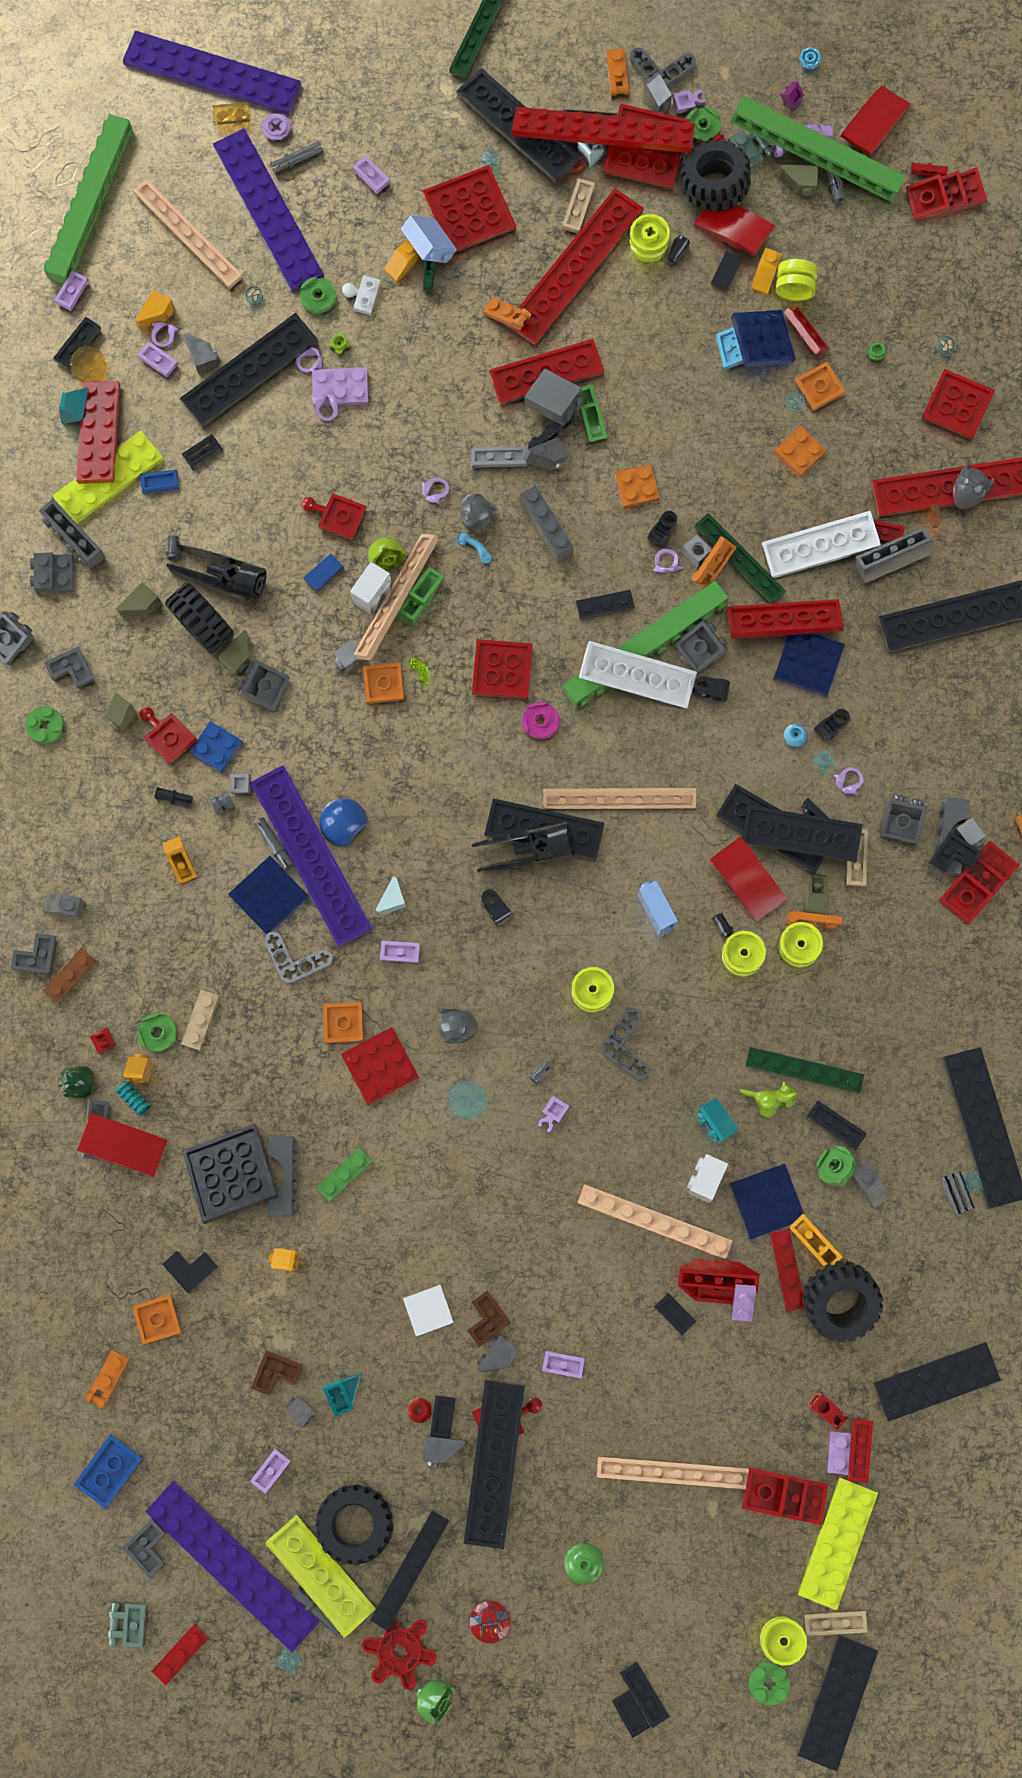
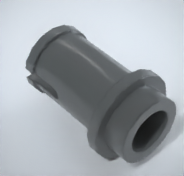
M170 535L167 537L168 550L166 556L168 560L174 561L178 560L180 556L179 547L176 544V541H179V537Z
M543 1060L534 1072H530V1080L536 1085L542 1083V1079L553 1069V1066L548 1061Z

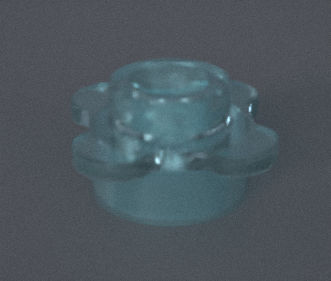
M485 150L481 154L482 158L480 161L484 165H498V155L496 152Z
M823 750L818 756L815 755L813 757V762L818 765L821 772H825L826 768L835 765V759L832 758L828 750Z
M974 1170L968 1175L963 1174L969 1193H972L975 1189L983 1188L978 1171Z
M283 1649L280 1661L276 1664L277 1668L285 1669L290 1674L294 1673L300 1656L298 1653L294 1654L289 1652L288 1649Z

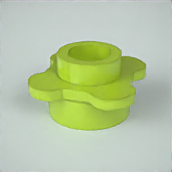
M337 333L328 344L329 347L335 349L337 354H342L343 350L350 346V341L346 340L342 333Z

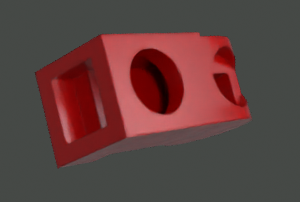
M817 1392L807 1405V1407L817 1413L836 1430L848 1418L820 1392Z

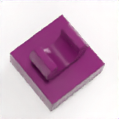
M792 81L790 86L785 87L786 91L784 94L780 93L783 101L787 102L789 108L795 109L803 98L804 93L799 83Z

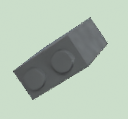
M544 369L524 398L527 407L564 425L566 421L571 419L575 408L581 405L583 393L581 387Z

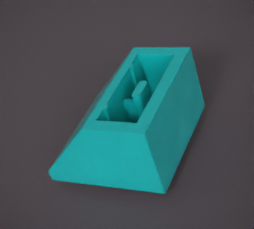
M717 1098L698 1108L696 1119L702 1127L706 1126L708 1129L707 1135L713 1143L717 1142L720 1145L739 1131Z

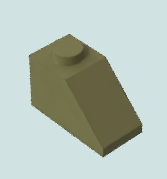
M781 165L780 178L797 194L804 196L816 194L818 166Z
M142 582L116 609L122 617L148 616L159 608L161 601Z
M245 630L219 655L220 661L236 676L240 673L243 674L250 663V638Z
M115 693L105 716L109 721L108 724L113 729L117 730L119 728L124 731L136 717L137 713L131 703Z
M808 874L805 902L806 913L825 915L828 900L827 875Z

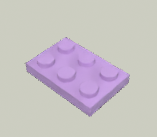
M367 367L312 370L313 398L321 394H332L338 400H341L338 406L368 404ZM325 398L320 407L331 406L329 398Z

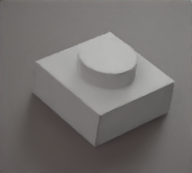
M231 774L230 793H251V774Z

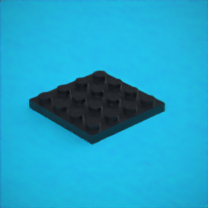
M256 1124L182 1151L200 1217L204 1224L278 1197Z

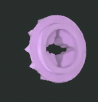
M271 114L264 119L262 131L267 139L270 138L273 141L279 139L281 141L291 131L290 122L282 114ZM273 126H279L280 130L278 131L276 129L275 131H273Z

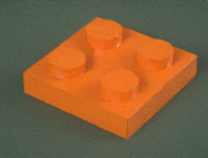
M828 362L795 378V383L813 411L846 393V390Z
M800 425L774 450V453L801 477L827 450Z
M651 464L615 472L623 509L659 501L660 497Z
M400 662L363 666L367 704L404 700Z
M362 1002L323 1004L325 1044L364 1042Z
M171 1294L132 1306L142 1345L182 1333Z

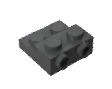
M34 553V558H30V567L34 569V576H30V586L34 588L36 593L74 592V556L72 554Z
M14 612L0 613V660L5 665H9L19 651H24L34 638L31 634L32 629L26 624L22 625L18 621L20 619L19 616Z
M701 621L674 644L697 674L712 662L715 663L729 651L726 648L728 646L727 641L722 636L719 638L716 635L717 629L711 622Z
M258 660L254 661L253 664L249 663L245 671L248 675L238 685L237 690L240 691L238 695L254 704L258 703L271 711H275L290 677Z
M894 794L893 797L888 798L880 836L918 844L927 806L923 805L924 801L912 799V802L904 800V796Z

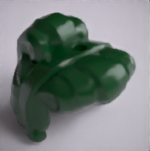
M73 1065L64 1068L60 1072L58 1087H60L63 1096L86 1098L94 1090V1077L89 1067Z

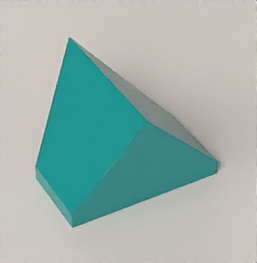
M89 387L67 393L62 392L59 406L61 423L82 421Z
M362 1372L322 1386L335 1416L354 1409L353 1404Z

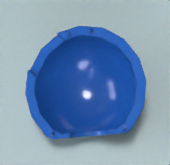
M338 798L330 801L322 810L319 820L321 833L325 838L335 845L342 846L349 845L355 835L368 824L366 811L358 802L350 798Z

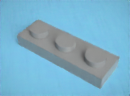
M526 446L471 448L472 468L527 466V462L523 460L527 449Z

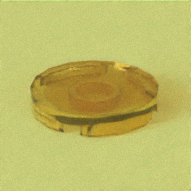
M84 346L78 348L73 353L70 360V369L77 380L81 382H98L106 372L107 361L99 349Z

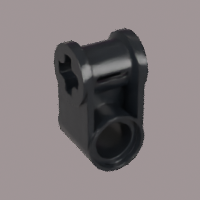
M665 511L651 529L647 540H653L663 549L677 527L676 513ZM666 519H672L674 522L672 524H666L664 521Z
M700 676L695 680L692 691L697 697L726 702L730 681Z
M838 709L816 725L814 730L822 735L825 743H828L848 726L850 714L845 709ZM843 716L846 722L840 723L836 720V717Z
M488 889L482 893V905L497 927L514 916L496 891ZM486 896H494L493 903H491L490 901L486 902Z

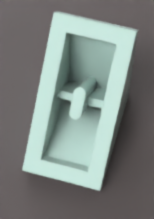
M578 142V153L583 156L584 163L589 168L608 153L609 148L606 145Z
M394 876L376 908L378 915L406 907L397 878Z

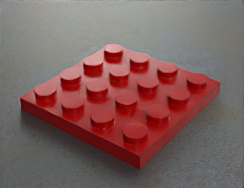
M620 103L617 115L620 117L690 123L689 119ZM609 145L603 173L673 190L682 152Z
M489 165L422 190L433 218H435L457 249L455 253L516 229L514 219Z

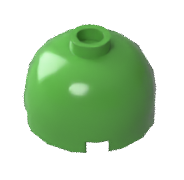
M578 1543L567 1551L564 1558V1568L567 1576L572 1581L588 1585L595 1582L601 1576L604 1570V1559L596 1546L590 1543Z
M431 1681L424 1687H420L416 1694L417 1711L420 1716L433 1725H436L435 1721L441 1722L451 1707L452 1702L449 1701L450 1695L454 1696V1688L443 1681Z

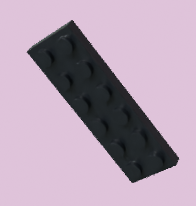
M735 784L716 817L743 833L748 805L780 809ZM771 849L814 875L825 857Z
M493 798L484 836L496 837L516 831L568 822L573 835L575 856L596 861L604 822ZM547 830L534 832L535 840L541 835L548 836ZM528 837V838H522V839H517V840H511V841H509V842H513V843L528 842V841H530V837ZM543 840L538 844L539 847L542 846V849L547 846L546 842L543 843Z
M748 805L742 839L748 845L856 863L863 824Z
M987 1342L874 1382L873 1384L889 1422L999 1382L1001 1378Z
M838 1635L797 1754L799 1757L837 1772L878 1650Z

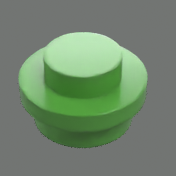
M873 343L868 348V356L872 360H882L886 355V348L882 343Z

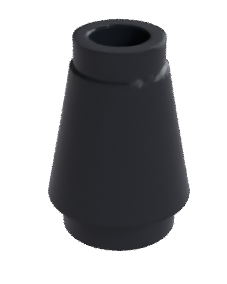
M678 235L673 240L667 259L676 264L690 248L689 244L691 242L686 237Z

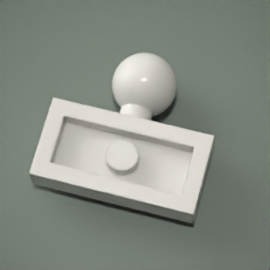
M363 275L359 289L352 283H346L343 286L342 293L348 298L357 296L353 311L371 316L380 280Z

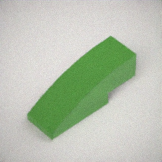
M593 384L581 387L583 401L578 406L589 443L607 438Z
M428 567L408 593V598L398 611L397 618L413 627L434 597L445 576Z

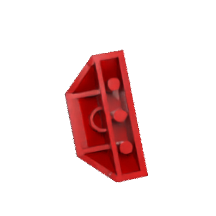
M699 1258L680 1266L678 1287L683 1289L695 1301L733 1304L736 1284L756 1286V1294L758 1293L760 1274L740 1262Z

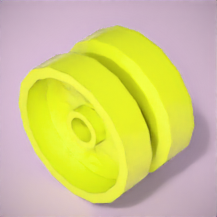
M646 214L637 218L633 222L630 231L629 247L632 254L643 262H655L664 257L669 246L670 229L668 223L662 217L655 214Z
M803 259L782 261L778 265L777 295L791 301H805L814 297L816 293L815 281L817 280L818 273L817 266Z
M806 922L793 923L785 929L780 937L778 944L779 955L791 967L806 968L812 965L819 957L823 947V939L819 930L812 924ZM802 943L804 946L799 947L798 944Z
M739 931L732 934L722 949L724 967L729 973L738 977H747L755 974L765 959L766 948L764 942L751 931ZM742 951L746 952V956L741 955Z
M588 967L581 970L572 982V998L576 1006L587 1013H598L604 1011L610 1005L614 995L612 977L605 970L598 967ZM589 988H596L595 992H590Z
M776 1616L768 1620L762 1627L760 1646L764 1654L773 1663L781 1666L792 1665L798 1662L805 1654L807 1637L803 1628L796 1621L786 1616ZM783 1637L787 1638L785 1639L787 1641L785 1645L780 1643V1639Z

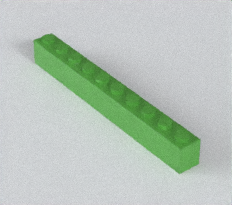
M742 96L730 123L890 202L895 198L905 175L880 162H876L866 155L860 154L850 147L844 146L832 138H828L745 96Z
M109 114L107 120L103 122V130L101 135L97 137L95 150L91 152L90 162L84 168L83 178L77 185L75 198L71 199L70 210L64 216V224L57 233L55 245L51 247L50 258L44 264V271L48 279L64 284L71 271L75 270L132 132V126L128 119Z
M714 581L616 649L651 658L655 653L660 654L666 649L668 644L671 642L674 644L682 638L681 635L691 631L701 621L707 622L713 613L723 611L727 607L728 596L718 583ZM578 674L562 685V691L573 706L577 708L578 706H585L594 695H601L607 686L581 679Z

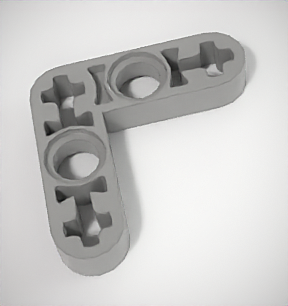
M269 932L265 936L266 947L281 979L286 984H294L330 967L333 963V956L328 950H320L293 963L279 933ZM271 937L279 938L276 943L279 948L283 946V949L276 950L272 943L269 944ZM279 953L286 954L287 959L284 963L276 961V956ZM323 954L326 957H330L327 959L328 962L325 964L323 961L317 963L319 966L318 968H316L315 963L312 960L313 958H315L316 962L321 960V955ZM310 962L312 964L311 971H302V964ZM298 966V970L302 974L301 976L295 973L292 975L291 980L284 978L287 975V971L293 973L296 971L294 967Z

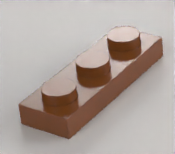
M80 948L43 992L59 1004L95 964L96 960L84 949Z

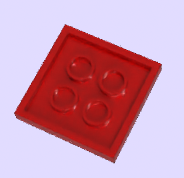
M944 369L922 415V419L973 440L995 390Z
M477 639L472 695L528 699L533 643Z
M393 1027L341 1054L368 1106L420 1079Z

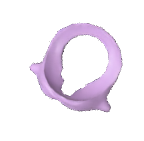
M165 322L152 323L154 326L152 331L153 343L160 348L171 346L174 342L175 333L179 329L173 324H166ZM163 326H168L169 341L165 344L158 343L156 333Z
M312 346L297 357L296 364L302 372L312 373V370L322 369V357L318 349ZM318 356L313 367L309 369L301 367L300 360L303 357Z
M321 394L313 398L315 413L320 419L330 421L338 415V404L341 403V400H338L334 395ZM325 398H329L334 411L330 417H324L319 412V408Z
M432 478L426 483L421 482L422 493L431 503L439 504L440 500L449 494V485L444 479ZM434 482H441L445 485L446 490L444 493L428 496V492Z
M662 549L655 555L656 567L653 571L665 573L667 571L676 572L682 569L679 566L678 554L675 551ZM669 553L674 557V563L671 568H663L660 564L659 558L662 554Z
M848 767L839 775H834L837 787L845 794L857 795V790L864 783L862 773L856 768ZM850 771L857 773L860 778L859 783L844 788L843 784L846 773Z

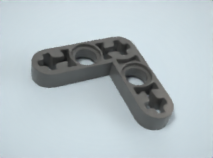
M634 48L630 53L631 64L645 81L658 72L667 88L691 73L696 66V58L692 54L682 55L661 70L642 48ZM635 55L641 56V60L639 58L635 59ZM652 67L654 71L652 73H646L644 71V68ZM677 70L679 74L677 76H671L669 74V71Z
M630 1008L605 1038L601 1045V1051L604 1056L632 1077L642 1081L649 1076V1066L623 1047L642 1019L641 1012L638 1009ZM629 1013L632 1015L636 1013V1018L638 1020H633L629 1025L633 1027L632 1029H630L626 1024L622 1023L623 1020L625 1021V1023L629 1021ZM620 1027L625 1028L627 1031V1035L623 1038H619L616 1035V1030ZM612 1043L614 1045L613 1049L617 1052L618 1049L622 1050L616 1059L613 1058L615 1056L614 1052H606V1044L610 1045ZM624 1054L629 1055L631 1058V1062L628 1065H623L620 1062V1057ZM634 1060L638 1062L635 1064V1066H637L638 1068H645V1075L641 1074L640 1076H638V1071L634 1067L632 1068V1071L628 1069L633 1065Z

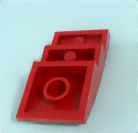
M881 85L854 116L840 137L866 154L871 155L888 137L889 132L898 124L900 118L909 110L911 103Z
M978 167L959 173L958 170L942 177L938 174L905 187L915 220L951 214L988 202Z
M738 205L732 208L730 206L724 211L722 209L717 210V212H712L710 209L707 211L703 210L693 224L694 227L720 243L724 244L726 242L737 250L742 248L753 256L756 255L775 228V225Z
M741 836L710 859L756 922L787 900L785 894Z
M989 841L981 850L983 853L973 868L969 869L967 867L939 899L968 924L974 920L1020 865L992 841Z
M90 1114L76 1151L107 1163L116 1164L154 1177L167 1140L134 1127Z
M749 1468L742 1509L822 1525L829 1484Z

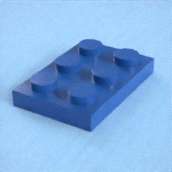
M110 1434L73 1485L107 1509L143 1458Z

